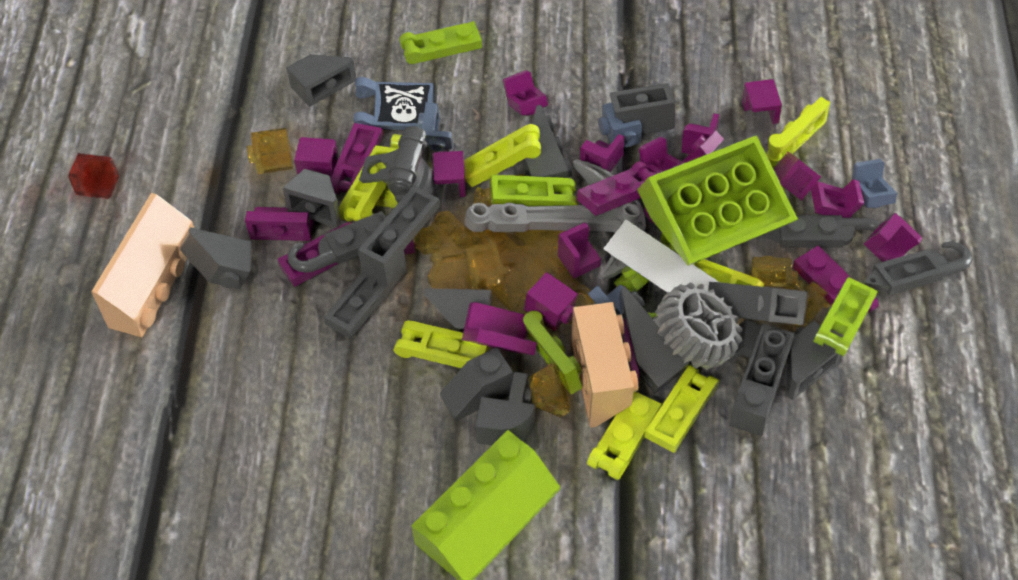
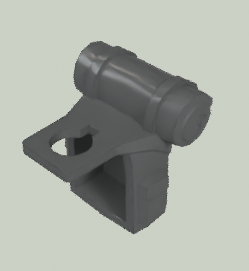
M416 126L405 128L398 142L399 149L386 154L368 156L365 159L359 180L362 183L383 181L395 196L397 203L403 199L413 186L432 194L435 187L434 174L431 167L421 157L427 147L425 140L426 132ZM382 162L386 166V168L381 169L376 174H370V169L376 163Z

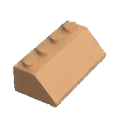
M150 194L91 291L108 328L141 338L147 328L151 327L155 322L159 307L162 302L168 299L171 286L184 270L187 257L182 253L180 247L189 228H194L190 219L157 194Z

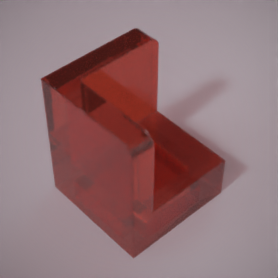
M82 153L77 154L68 174L76 195L104 199L111 198L120 177L111 157Z

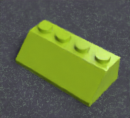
M507 430L411 525L414 543L457 580H474L561 490V487L536 452Z

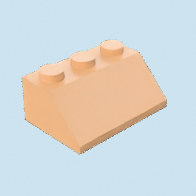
M613 302L573 307L571 347L573 356L582 370L579 378L590 428L599 426L631 406L633 393L638 391L636 371H630L628 362H631L630 346L628 342L623 343L621 334H624L622 315H616Z

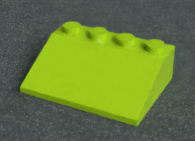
M757 135L648 177L637 189L650 218L687 266L798 220Z

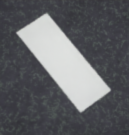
M628 220L622 223L604 247L605 251L666 292H671L674 287L680 284L687 285L690 282L696 287L703 284L706 291H708L709 282H718L695 265L687 266L680 255Z

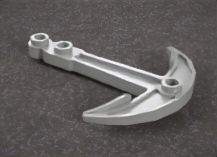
M575 159L572 167L580 173L588 185L614 176L609 171L589 162ZM638 200L598 216L592 214L583 205L527 207L523 204L506 203L492 204L487 207L483 203H475L467 209L464 219L466 227L474 232H482L486 229L493 232H525L527 230L567 231L586 222L590 228L589 231L616 233L625 220H628L644 232L646 227L644 212ZM611 255L609 261L599 273L598 278L602 281L622 273V269L627 265Z

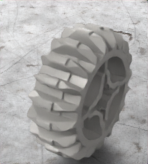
M691 282L687 285L680 284L674 287L671 292H667L655 311L657 318L654 323L659 326L657 334L665 338L663 345L670 346L674 350L673 355H680L683 364L691 361L695 369L702 366L708 370L711 367L717 368L723 365L735 355V351L742 341L740 333L743 329L737 324L739 317L731 312L733 307L727 306L723 302L724 297H717L714 289L706 291L703 284L697 287Z

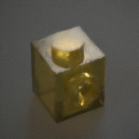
M287 128L251 132L252 145H247V155L249 163H255L257 174L293 169Z

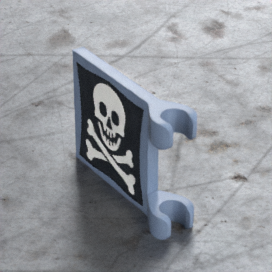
M358 77L355 81L356 96L358 98H367L375 95V116L365 112H356L353 121L358 124L391 130H404L409 126L418 127L419 113H424L426 102L433 103V83L375 82L365 77Z

